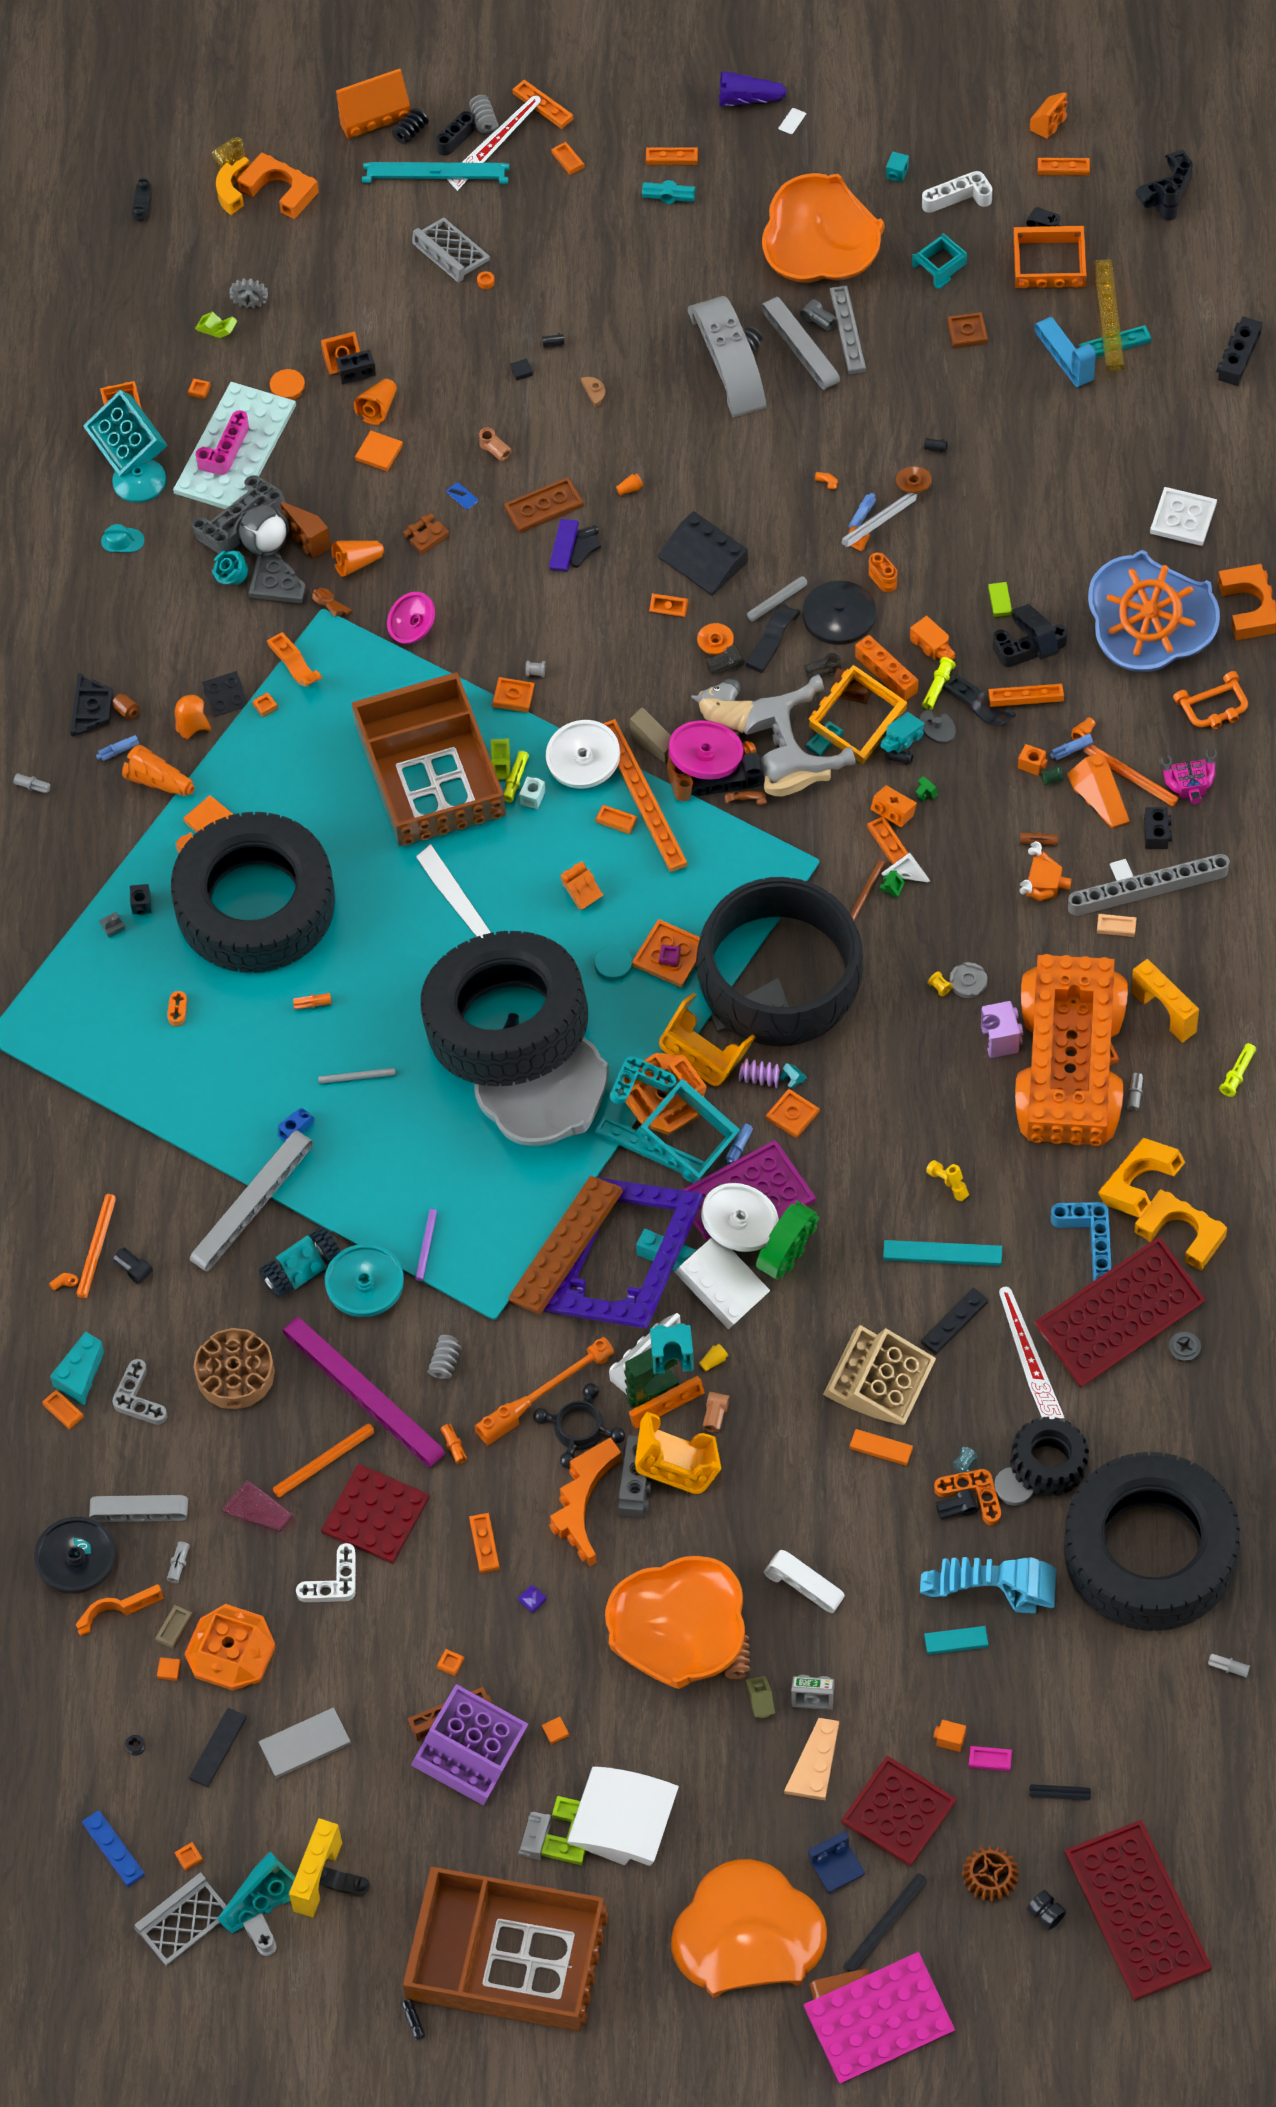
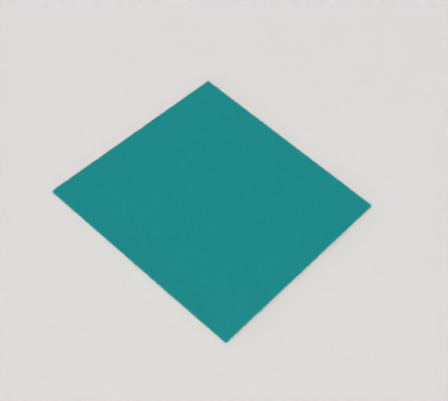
M321 609L294 645L300 651L312 672L317 670L321 674L322 679L309 684L307 687L299 685L281 660L190 775L189 779L192 780L195 786L193 793L186 797L176 794L0 1017V1050L247 1186L284 1144V1141L278 1137V1125L293 1112L303 1108L314 1117L312 1126L302 1133L313 1141V1145L270 1198L355 1245L373 1244L389 1250L399 1260L402 1270L415 1278L429 1210H437L422 1282L491 1320H496L508 1304L511 1292L590 1176L597 1178L620 1146L595 1134V1130L602 1117L606 1116L630 1128H633L638 1121L626 1102L618 1105L610 1099V1092L625 1059L629 1056H634L645 1060L655 1053H666L660 1048L659 1039L682 1001L692 993L697 994L688 1008L697 1019L693 1030L699 1034L712 1016V1011L699 986L697 965L683 988L635 967H632L626 977L612 981L604 979L597 973L594 962L596 954L605 946L619 945L629 951L633 961L658 919L700 937L704 924L714 908L734 889L754 880L769 877H790L808 881L818 867L819 859L691 795L688 801L677 800L671 784L641 769L687 861V867L670 873L618 767L607 780L594 787L579 789L563 785L553 777L546 761L547 745L551 737L560 728L529 712L525 713L492 707L493 694L462 678L460 680L490 760L492 759L491 739L509 738L511 772L518 752L524 751L529 754L520 779V787L516 790L513 802H505L506 815L499 819L488 820L482 824L471 825L462 830H454L445 835H437L428 840H420L410 845L399 847L354 724L351 702L451 673L339 616L334 617L326 609ZM268 692L276 702L278 709L262 717L253 706L252 701ZM446 755L431 761L437 776L458 769L452 755ZM419 763L402 769L409 791L412 792L431 786L424 764ZM527 777L539 778L545 781L546 792L538 809L520 805L519 794ZM456 778L440 784L445 801L449 805L457 806L467 801L468 796L462 779ZM507 779L498 780L503 791V794L506 788L505 783ZM434 794L413 800L416 810L423 815L433 813L438 808V802ZM209 795L232 814L239 813L242 816L243 812H253V815H255V812H267V816L269 813L280 815V817L290 818L292 821H296L303 825L304 828H307L324 848L332 870L335 890L334 913L324 937L322 936L320 942L309 953L303 954V957L295 962L291 960V964L282 968L278 965L279 969L267 971L266 968L265 972L254 973L253 969L251 973L240 972L239 969L236 972L227 970L226 967H218L214 963L203 959L185 940L177 923L171 896L172 871L179 855L175 842L181 836L187 835L190 832L193 835L197 833L184 822L183 818ZM602 805L637 816V822L631 833L627 834L596 823L595 819ZM429 845H432L491 933L494 932V935H496V932L508 931V934L510 931H521L523 934L525 931L535 935L539 934L560 944L575 960L581 973L588 1004V1025L584 1038L597 1048L600 1058H603L609 1066V1076L603 1098L586 1132L543 1146H524L514 1143L506 1138L496 1122L488 1118L480 1109L475 1097L474 1081L471 1083L463 1080L462 1077L459 1078L453 1075L435 1057L427 1038L421 1014L420 1002L424 981L427 975L430 974L429 972L447 952L454 947L457 948V945L465 941L470 943L469 939L477 936L437 888L416 856ZM582 861L586 866V870L589 869L595 878L594 881L603 893V896L584 909L579 910L565 886L562 885L563 882L560 875L565 870L572 868L574 864ZM265 864L246 865L229 872L217 883L211 896V902L219 911L232 918L258 920L271 916L281 910L291 899L296 884L289 875L276 867ZM149 884L151 913L133 915L130 905V886ZM116 912L125 925V930L109 938L100 925L99 920ZM782 917L760 918L745 923L732 931L718 946L714 954V960L720 974L731 987H733ZM526 987L497 989L475 1000L467 1009L464 1019L471 1025L481 1029H503L508 1014H518L519 1024H522L539 1012L546 998L539 992ZM175 991L184 992L188 1002L185 1022L179 1027L170 1025L167 1016L169 999ZM330 992L332 1005L317 1006L315 1009L313 1007L294 1009V998ZM178 998L176 1001L177 1006H179L181 998ZM176 1012V1016L174 1017L175 1020L179 1017L178 1012ZM395 1068L396 1074L394 1076L319 1084L318 1076ZM619 1089L617 1095L619 1097H621L622 1089Z

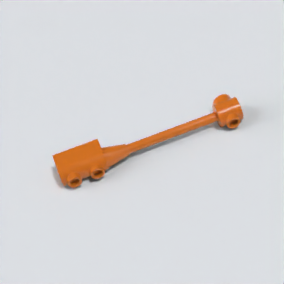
M605 1337L596 1340L587 1348V1356L528 1396L500 1406L498 1410L484 1417L482 1421L475 1425L476 1434L486 1446H489L519 1425V1417L532 1402L590 1362L594 1361L596 1364L606 1363L609 1357L614 1354V1349Z

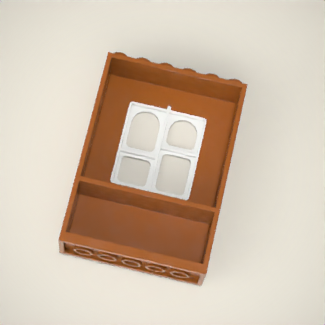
M458 672L351 702L354 724L399 847L407 846L420 840H428L437 835H445L454 830H462L471 825L482 824L488 820L499 819L506 815L503 791ZM452 755L458 769L437 776L431 761L439 757ZM422 763L425 766L431 786L411 792L408 789L402 769ZM460 778L463 781L468 798L464 804L451 806L445 801L440 784ZM434 794L438 802L437 810L426 815L420 814L416 810L413 800Z
M431 1867L403 1982L405 1998L415 2002L580 2032L581 2025L586 2023V2005H589L591 2000L590 1985H594L596 1973L594 1970L595 1965L599 1963V1945L602 1946L604 1940L603 1925L606 1926L608 1922V1906L605 1905L604 1898ZM501 1927L524 1931L519 1953L514 1954L496 1949ZM541 1933L562 1938L568 1946L566 1955L559 1960L531 1957L529 1949L533 1934ZM498 1959L525 1964L527 1971L523 1987L514 1988L490 1983L488 1979L493 1960ZM538 1967L551 1969L559 1974L560 1985L554 1992L541 1993L532 1990L535 1970Z

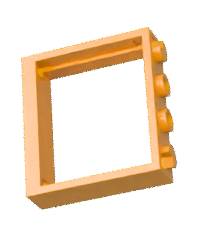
M853 665L850 669L843 672L842 680L833 685L830 690L832 693L822 699L819 704L821 707L818 711L814 710L809 718V727L841 750L851 747L855 759L864 764L885 737L888 725L898 719L906 710L907 702ZM853 678L894 706L893 710L861 751L819 723Z

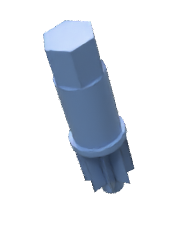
M866 494L848 525L850 528L853 526L859 527L876 502L875 494Z
M1087 734L1067 744L1064 743V745L1053 749V753L1050 756L1052 759L1056 758L1058 760L1094 744L1090 734Z
M136 735L99 750V754L96 757L98 760L102 759V761H105L138 745L139 741Z
M746 1123L742 1125L725 1158L728 1160L727 1164L738 1160L743 1152V1148L753 1130L751 1125Z

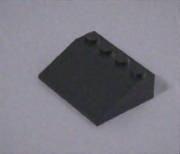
M693 511L680 523L658 554V558L710 595H714L748 563V549Z

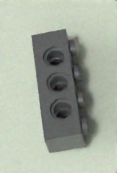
M629 1435L619 1494V1516L643 1519L644 1512H648L649 1500H646V1495L651 1492V1482L648 1481L649 1477L641 1475L636 1471L635 1458L638 1436Z

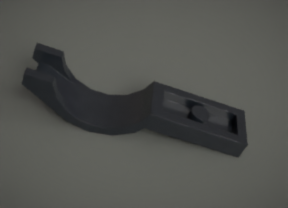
M783 604L773 613L761 640L747 660L746 667L760 673L764 672L780 646L786 627L791 620L798 618L800 610H794Z
M957 674L943 685L945 691L970 706L973 712L989 725L1004 727L1008 720L1016 716V713L1009 708L1006 711H1000L995 707H990V702L985 697L983 691Z

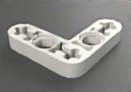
M345 1543L340 1545L337 1550V1581L301 1582L296 1587L297 1598L302 1602H336L353 1599L356 1589V1553L353 1545ZM346 1550H349L348 1562H345L344 1558ZM344 1568L352 1570L349 1576L341 1575V1571ZM344 1582H348L349 1591L347 1594L343 1593ZM324 1587H329L331 1593L324 1596L320 1593V1590ZM307 1588V1595H303L304 1589ZM314 1588H316L317 1595H314Z

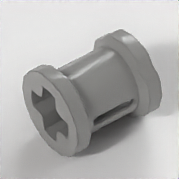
M527 661L526 677L534 675L544 678L545 661H542V663H530V661Z

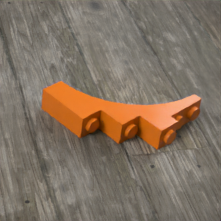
M611 1437L570 1461L569 1473L574 1480L560 1488L561 1496L559 1500L564 1508L550 1516L551 1524H549V1527L553 1534H558L561 1540L567 1537L571 1546H576L579 1550L577 1553L583 1562L586 1561L589 1566L597 1562L596 1554L588 1541L585 1531L586 1507L591 1493L598 1482L610 1469L622 1461L621 1451Z

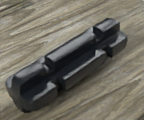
M411 1999L404 2000L401 2005L412 2030L415 2040L425 2037V2033L421 2027L416 2009H414L413 2001Z

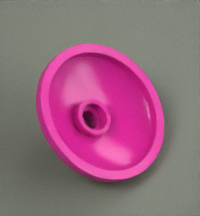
M410 592L400 597L392 606L387 619V628L391 637L402 644H412L421 640L429 632L435 619L433 601L421 592Z

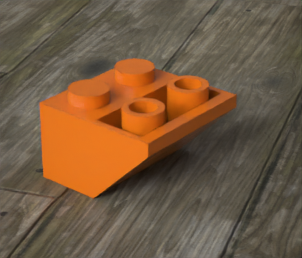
M1063 92L1052 95L1045 100L1030 119V131L1046 139L1056 132L1058 125L1061 122L1063 123L1067 117V93Z

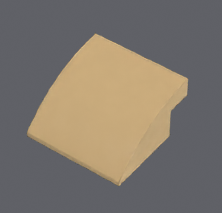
M859 1325L854 1330L823 1395L873 1418L904 1425L936 1358L886 1328L879 1334H875Z

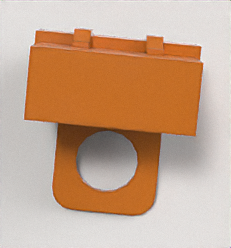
M582 861L574 864L572 868L565 870L560 875L563 882L562 885L565 886L579 910L584 909L603 896V893L594 881V876L589 869L586 870V866Z

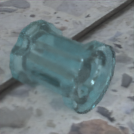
M962 1447L960 1456L957 1460H954L952 1466L961 1473L968 1472L972 1461L976 1460L978 1456L972 1449Z

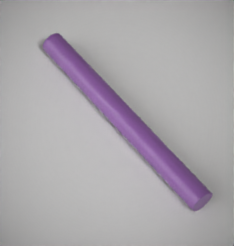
M435 1209L429 1210L415 1278L417 1281H423L437 1215V1210Z

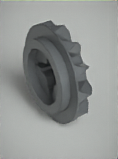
M1179 1332L1169 1342L1170 1353L1176 1360L1180 1359L1184 1362L1187 1360L1193 1361L1196 1356H1199L1201 1343L1194 1334ZM1189 1342L1188 1349L1181 1352L1180 1345L1184 1346Z

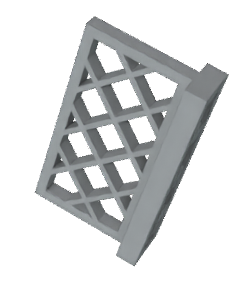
M445 218L438 220L423 230L417 228L413 231L412 244L458 283L463 280L465 274L490 260V256ZM445 225L448 230L438 229V227ZM426 234H435V237H429ZM437 234L448 235L447 239L437 238ZM449 236H457L460 240L449 239ZM437 243L447 244V247H440ZM449 244L459 245V249L449 248ZM461 245L469 246L471 250L461 249ZM448 253H457L458 257H452ZM460 254L471 255V258H461ZM473 255L482 257L481 259H472ZM460 263H470V265L464 268Z
M200 1872L134 1925L135 1930L143 1937L164 1965L167 1966L220 1924L217 1920L218 1917L210 1916L211 1907L221 1906L224 1910L226 1904ZM204 1888L211 1894L210 1902L197 1900L198 1893ZM185 1903L194 1904L193 1915L181 1914V1908ZM197 1904L209 1905L208 1916L196 1915ZM169 1916L178 1917L177 1928L164 1927L165 1919ZM180 1917L193 1918L192 1929L179 1928ZM195 1919L207 1920V1927L204 1930H194ZM152 1929L161 1930L160 1941L151 1940L147 1933ZM164 1930L176 1931L175 1942L163 1941ZM178 1933H191L190 1941L186 1944L177 1943ZM162 1945L174 1946V1954L166 1959L161 1953Z

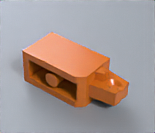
M927 615L910 627L911 641L915 645L920 646L927 656H931L934 660L943 657L951 660L955 658V653L949 646V635Z

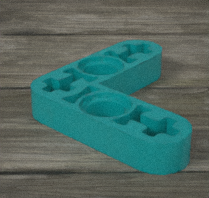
M629 1056L622 1064L610 1092V1099L618 1105L625 1103L635 1079L661 1091L670 1092L676 1084V1078L673 1074L637 1057ZM645 1071L652 1072L654 1077L646 1076ZM621 1077L628 1078L630 1083L622 1082ZM619 1089L623 1090L621 1097L617 1095Z

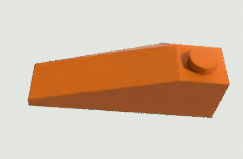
M1103 752L1084 758L1067 773L1074 791L1080 794L1085 799V802L1089 806L1091 805L1112 829L1130 823Z

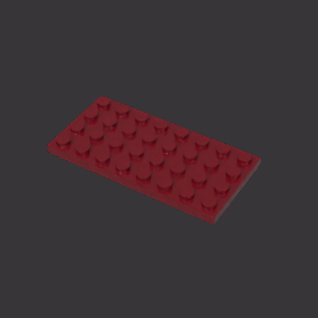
M1159 1236L1039 1318L1034 1324L1081 1388L1206 1300Z
M1142 1820L1065 1849V1855L1134 2001L1212 1970V1966Z

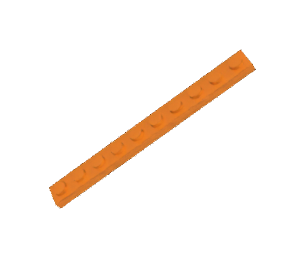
M616 719L603 723L613 731L618 740L620 761L617 767L670 873L687 867V861Z

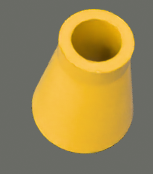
M718 1343L716 1346L713 1345L699 1362V1365L707 1372L709 1369L726 1361L725 1358L729 1355Z

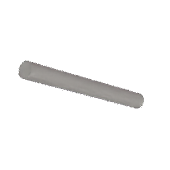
M395 1068L318 1076L319 1084L394 1076L396 1074Z

